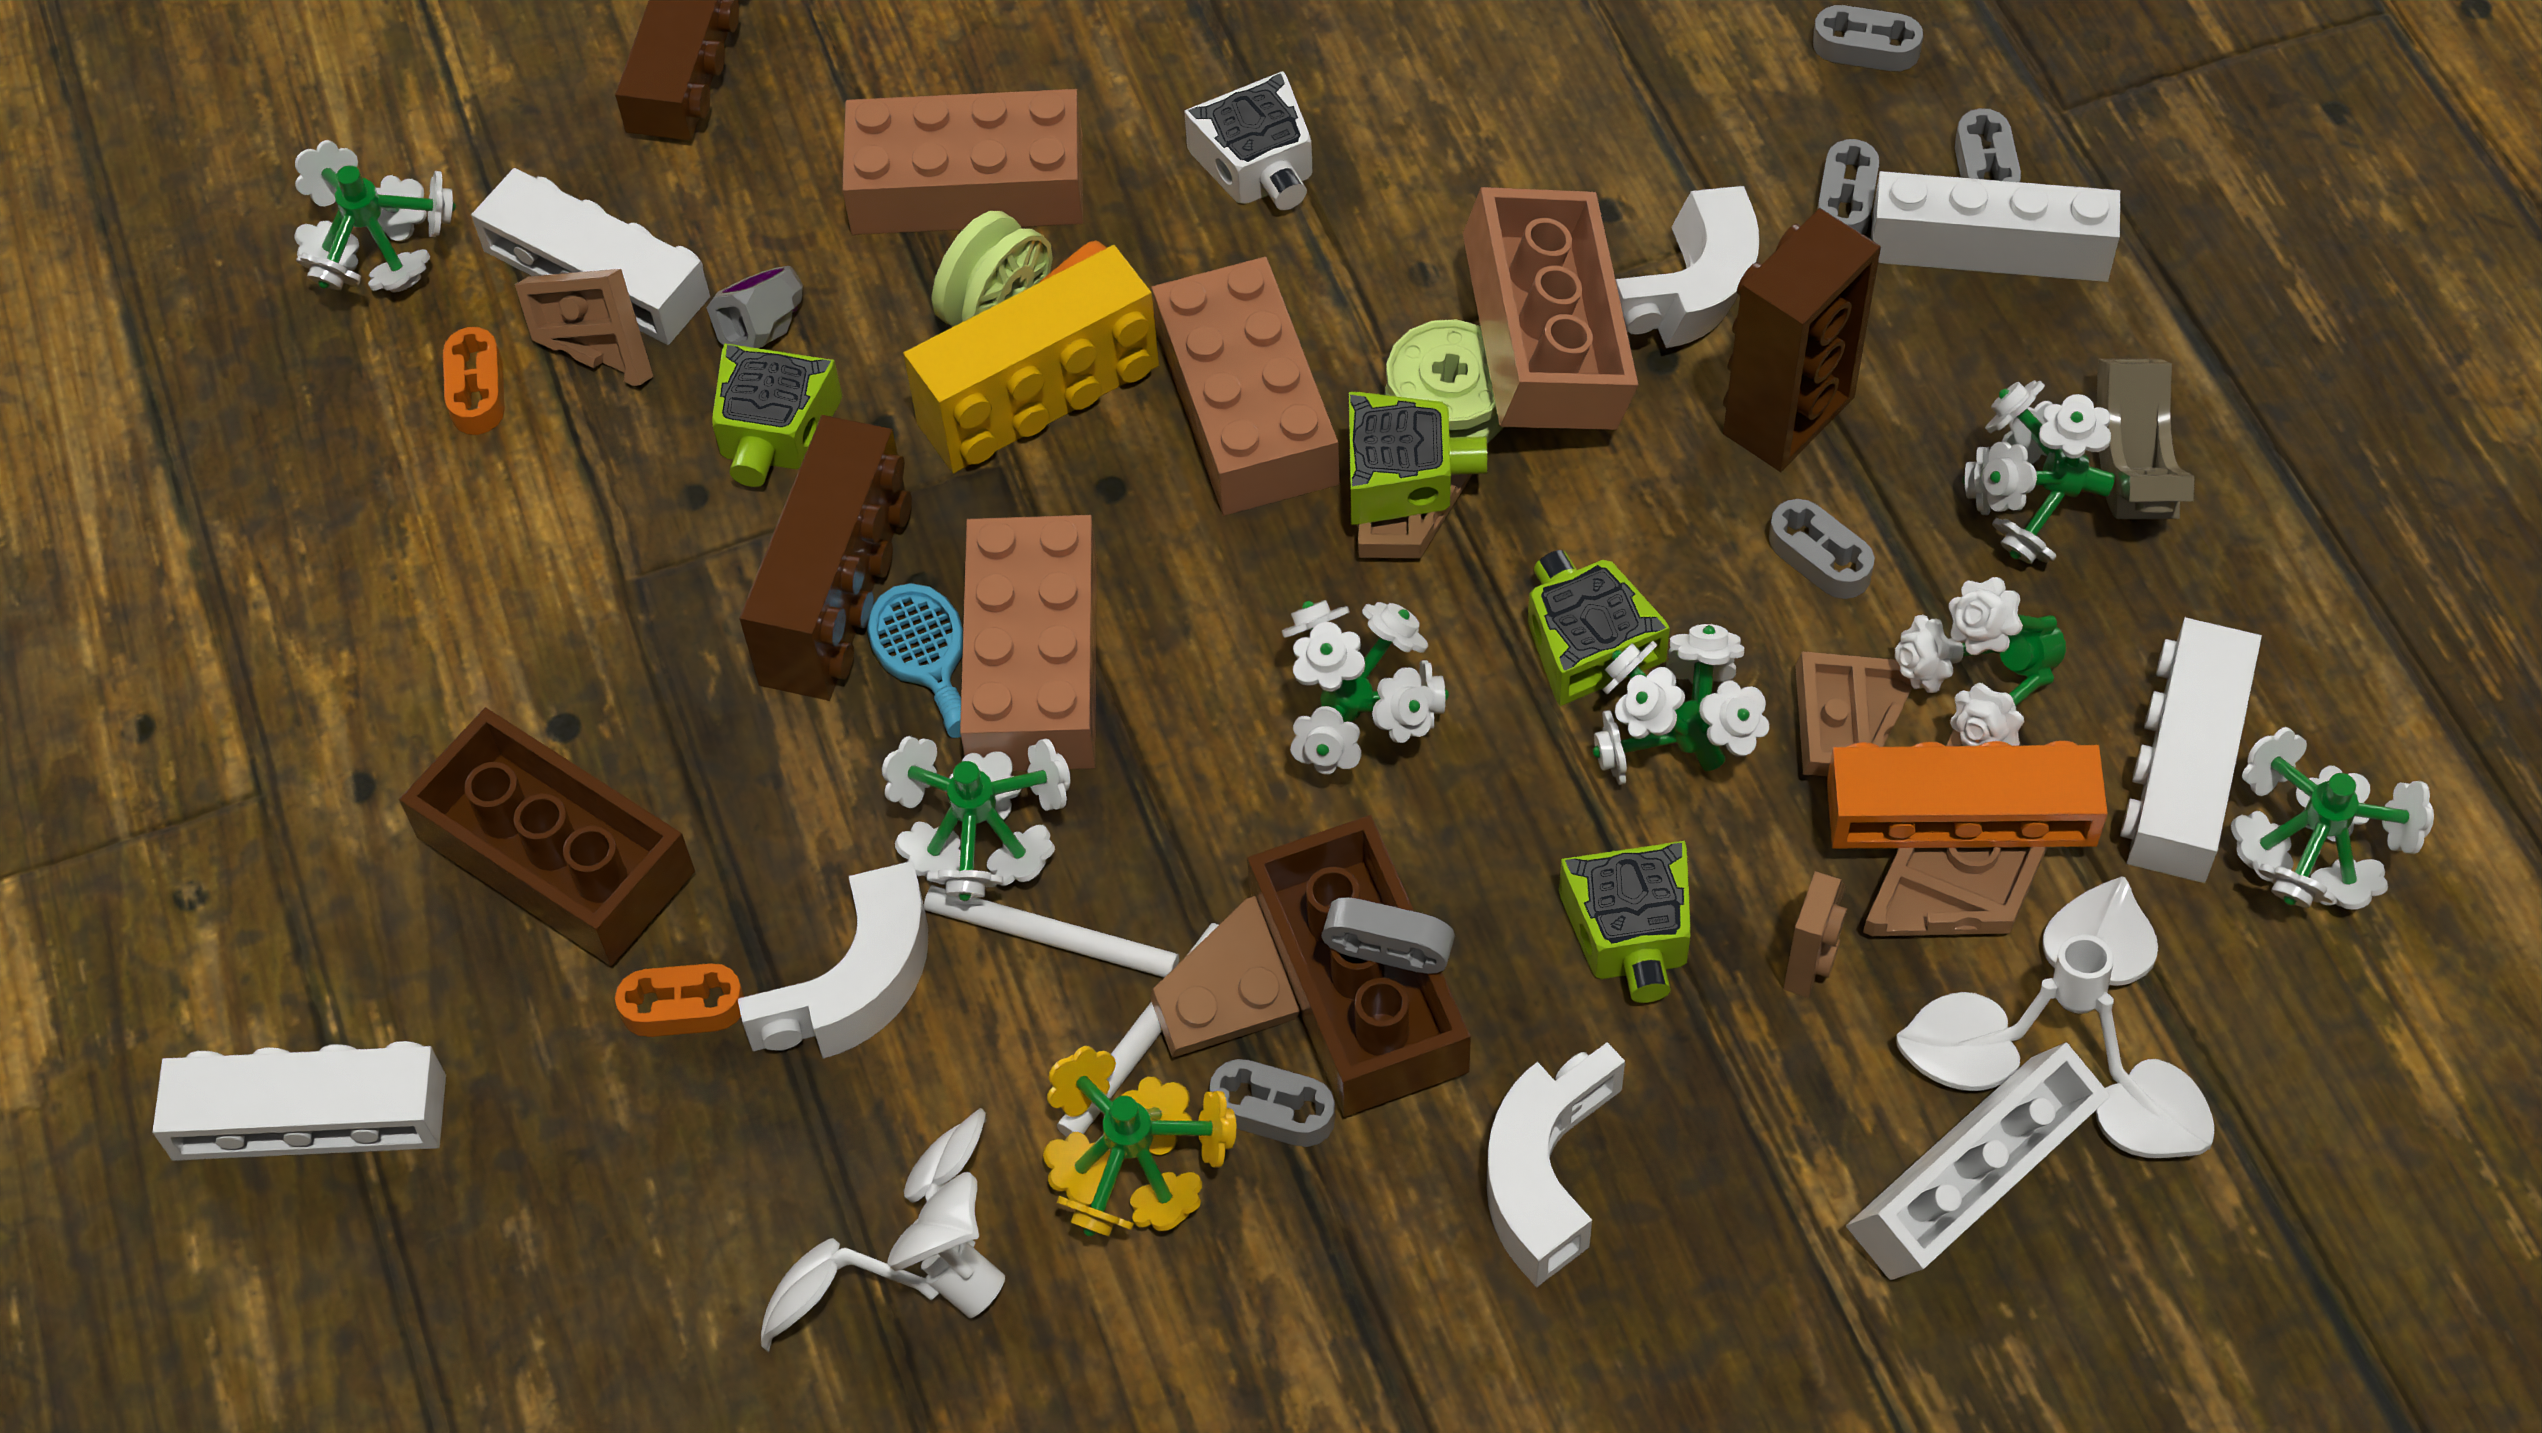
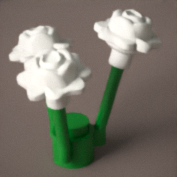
M1992 577L1983 583L1969 580L1963 584L1961 589L1962 597H1956L1950 601L1949 610L1953 618L1950 634L1952 638L1948 639L1945 636L1941 620L1937 618L1929 620L1925 615L1915 616L1911 628L1901 633V641L1895 648V659L1900 665L1902 675L1910 679L1914 689L1925 688L1928 693L1939 691L1943 680L1951 677L1953 674L1952 664L1960 662L1965 656L2000 653L2001 660L2008 669L2018 675L2027 676V679L2009 694L1992 691L1983 683L1975 684L1970 692L1963 690L1956 694V713L1951 718L1950 724L1953 729L1960 732L1963 746H1979L1992 741H2001L2011 746H2019L2018 731L2024 723V717L2016 711V706L2038 687L2053 683L2054 676L2051 669L2056 668L2063 661L2066 653V641L2063 633L2057 627L2056 618L2053 615L2036 618L2017 614L2020 595L2015 591H2005V583L1998 577Z

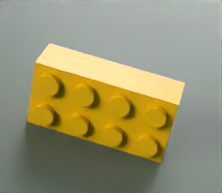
M1112 245L903 352L917 425L954 474L971 464L984 462L997 450L1022 437H1029L1039 433L1047 424L1074 410L1089 407L1100 396L1121 385L1142 379L1150 370L1159 366L1152 292L1117 247Z

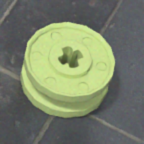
M988 211L973 219L957 235L944 255L935 276L931 297L934 314L946 324L954 327L1038 284L1051 271L1053 261L1051 243L1033 229H1021V226L1013 217L1002 211Z
M1457 319L1430 321L1410 329L1393 345L1386 363L1387 384L1385 395L1443 402L1449 408L1450 437H1486L1488 443L1504 428L1500 427L1481 326Z

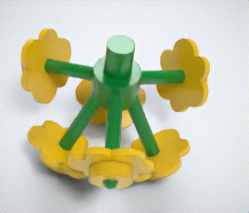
M1083 1046L1074 1055L1059 1060L1051 1068L1048 1079L1053 1087L1047 1093V1101L1054 1108L1061 1107L1063 1112L1070 1117L1082 1115L1093 1103L1105 1115L1103 1119L1104 1134L1095 1143L1089 1144V1140L1084 1134L1072 1132L1065 1141L1055 1139L1050 1141L1044 1148V1161L1052 1169L1048 1174V1182L1053 1189L1066 1191L1069 1198L1059 1196L1057 1203L1075 1209L1071 1223L1083 1227L1084 1234L1089 1237L1095 1235L1096 1232L1110 1236L1114 1224L1132 1230L1134 1223L1138 1227H1146L1152 1224L1153 1228L1158 1231L1170 1230L1199 1208L1201 1199L1198 1193L1202 1189V1181L1199 1175L1194 1172L1183 1173L1177 1177L1173 1172L1161 1174L1151 1153L1164 1155L1171 1152L1177 1143V1135L1199 1136L1202 1143V1159L1204 1163H1210L1211 1167L1220 1168L1224 1162L1225 1149L1233 1148L1237 1130L1235 1113L1233 1109L1227 1108L1226 1097L1223 1091L1206 1092L1203 1100L1204 1110H1201L1198 1121H1192L1191 1116L1185 1112L1190 1102L1189 1092L1186 1087L1177 1082L1162 1085V1082L1154 1076L1143 1078L1138 1085V1090L1127 1091L1112 1102L1106 1096L1110 1088L1107 1078L1115 1070V1058L1107 1051L1096 1053L1092 1047ZM1137 1157L1150 1184L1140 1187L1131 1195L1130 1204L1135 1210L1132 1215L1134 1223L1105 1213V1209L1124 1158Z

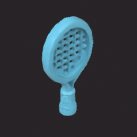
M914 583L893 586L877 598L868 620L867 632L873 655L885 671L899 680L930 688L935 694L934 701L944 719L943 725L948 735L953 738L961 737V697L957 689L951 684L952 673L963 656V628L959 614L947 597L931 587ZM908 602H912V603H913V604H911V605H909V606H906V607H905L904 604H903V603H908ZM900 605L901 609L893 612L892 609ZM925 605H927L929 608L924 611H920L919 609L920 607H923ZM916 609L917 613L909 616L908 612ZM940 611L943 614L937 616L935 612ZM904 614L906 618L898 621L896 617ZM932 614L933 618L925 621L924 617ZM890 619L894 620V623H891L889 625L885 624V621H888ZM921 619V623L913 625V621ZM945 619L949 621V623H946L944 625H941L940 621H943ZM909 623L910 627L902 630L901 626ZM936 623L938 627L930 630L928 626ZM897 628L899 632L891 635L889 631ZM925 628L926 632L918 635L917 631ZM952 628V633L946 635L945 630ZM886 632L887 637L879 639V635ZM941 632L942 637L934 639L933 635ZM914 633V637L906 639L905 635ZM902 637L903 641L895 644L894 640ZM929 637L931 641L923 644L921 640ZM888 642L891 643L892 646H889L887 648L883 647V644H886ZM918 642L919 646L911 649L910 645ZM946 642L947 646L939 649L938 644ZM934 646L935 651L927 653L926 649ZM907 647V651L899 653L898 649ZM893 651H895V653H896L895 656H891V655L888 654V653H891V652H893ZM922 651L924 655L916 658L914 654ZM911 656L912 660L904 663L903 659ZM939 656V659L932 663L931 658ZM926 660L928 662V664L926 665H919V663L924 662Z

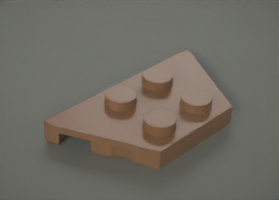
M1954 729L1946 746H1963L1960 732ZM2048 847L1899 848L1866 919L1863 933L1871 936L2010 933Z

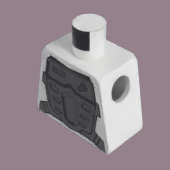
M1283 71L1184 110L1187 148L1189 152L1237 203L1248 204L1269 195L1278 209L1288 210L1303 201L1307 194V189L1302 181L1308 179L1313 173L1312 143L1287 76Z

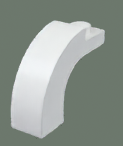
M1744 186L1690 192L1671 227L1686 263L1685 270L1669 274L1615 279L1627 332L1643 334L1653 329H1658L1665 347L1669 348L1692 342L1706 335L1725 318L1738 297V284L1746 270L1756 262L1759 250L1757 219Z
M913 861L849 876L857 912V930L851 948L833 969L811 981L738 998L742 1022L752 1051L765 1048L769 1050H785L796 1046L802 1039L816 1036L822 1058H827L856 1047L868 1040L897 1016L916 989L924 969L928 950L926 912Z
M1608 1042L1590 1055L1586 1052H1581L1572 1057L1558 1071L1556 1081L1536 1062L1511 1087L1502 1101L1491 1129L1487 1171V1196L1491 1218L1498 1237L1507 1253L1536 1288L1590 1246L1592 1219L1559 1183L1549 1158L1555 1145L1565 1133L1622 1091L1625 1060Z

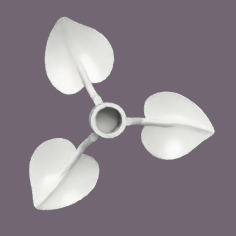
M2125 877L2113 879L2086 891L2064 906L2050 920L2043 936V951L2047 961L2055 968L2054 977L2042 981L2039 994L2017 1024L2007 1028L2008 1019L2006 1013L1993 1000L1977 993L1959 992L1942 996L1930 1002L1921 1009L1905 1029L1896 1035V1043L1900 1052L1925 1076L1955 1089L1968 1091L1986 1090L2001 1085L2019 1069L2020 1055L2011 1041L2019 1040L2026 1034L2050 999L2056 998L2063 1008L2072 1013L2083 1014L2096 1009L2099 1012L2109 1071L2112 1078L2117 1082V1084L2105 1088L2111 1097L2096 1110L2098 1125L2107 1139L2127 1153L2146 1158L2200 1155L2212 1146L2214 1122L2210 1108L2199 1087L2185 1072L2170 1063L2158 1059H2147L2137 1064L2128 1075L2121 1064L2112 1015L2114 999L2108 994L2109 985L2130 984L2147 975L2155 964L2158 952L2157 937L2153 927L2137 904Z
M980 1108L961 1124L939 1137L913 1167L905 1185L904 1196L912 1203L925 1196L927 1203L922 1208L919 1218L905 1230L893 1246L888 1258V1264L848 1248L839 1249L840 1244L834 1238L820 1243L799 1259L777 1286L763 1319L761 1347L769 1352L772 1338L804 1316L821 1299L834 1279L837 1270L846 1265L858 1266L917 1289L929 1300H932L940 1293L968 1318L977 1316L991 1304L1005 1282V1275L973 1248L975 1245L973 1240L979 1238L975 1218L977 1179L969 1172H964L955 1177L963 1169L977 1145L983 1124L986 1122V1112ZM922 1261L921 1269L928 1275L926 1278L902 1269Z

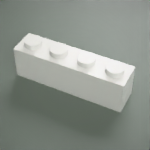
M513 168L471 214L483 251L531 276L622 269L639 330L667 345L675 339L710 298L703 264L692 251L682 246L673 247L653 237L641 225L637 223L627 224L607 214L593 201L586 199L580 201L562 192L547 178H534Z
M1883 171L1879 173L1871 226V240L1881 246L1878 263L2108 282L2120 238V190Z
M2185 617L2177 641L2164 640L2156 676L2167 678L2165 692L2153 691L2144 729L2156 731L2152 747L2141 745L2132 782L2144 785L2141 801L2129 799L2120 833L2121 837L2132 839L2127 864L2202 883L2206 882L2218 851L2262 635Z
M407 1041L394 1042L386 1048L355 1049L351 1046L337 1044L325 1046L320 1051L290 1053L279 1048H262L250 1055L223 1056L212 1051H196L188 1054L186 1058L162 1059L152 1133L172 1161L440 1148L446 1074L431 1046H422L418 1043Z
M2067 1042L2033 1056L1852 1219L1846 1227L1889 1280L1923 1270L2110 1098L2111 1095Z

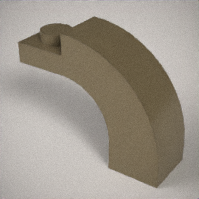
M2160 358L2098 359L2097 407L2108 410L2111 416L2110 424L2107 426L2111 432V442L2105 450L2099 452L2101 470L2115 474L2113 488L2106 497L2112 515L2116 519H2179L2180 501H2194V475L2182 470L2178 466L2172 444L2170 417L2172 363Z

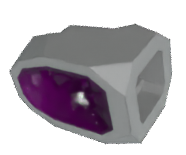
M784 266L766 270L718 291L706 307L718 341L723 345L726 343L760 348L787 333L792 314L798 310V304L802 300L803 284L791 266Z

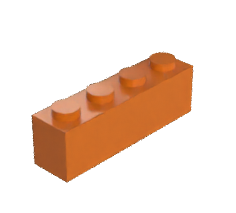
M1992 741L1979 746H1945L1938 742H1923L1912 747H1879L1873 743L1861 742L1847 747H1833L1827 776L1832 849L2097 847L2108 815L2099 745H2077L2070 741H2054L2046 745L2011 746L2006 742Z

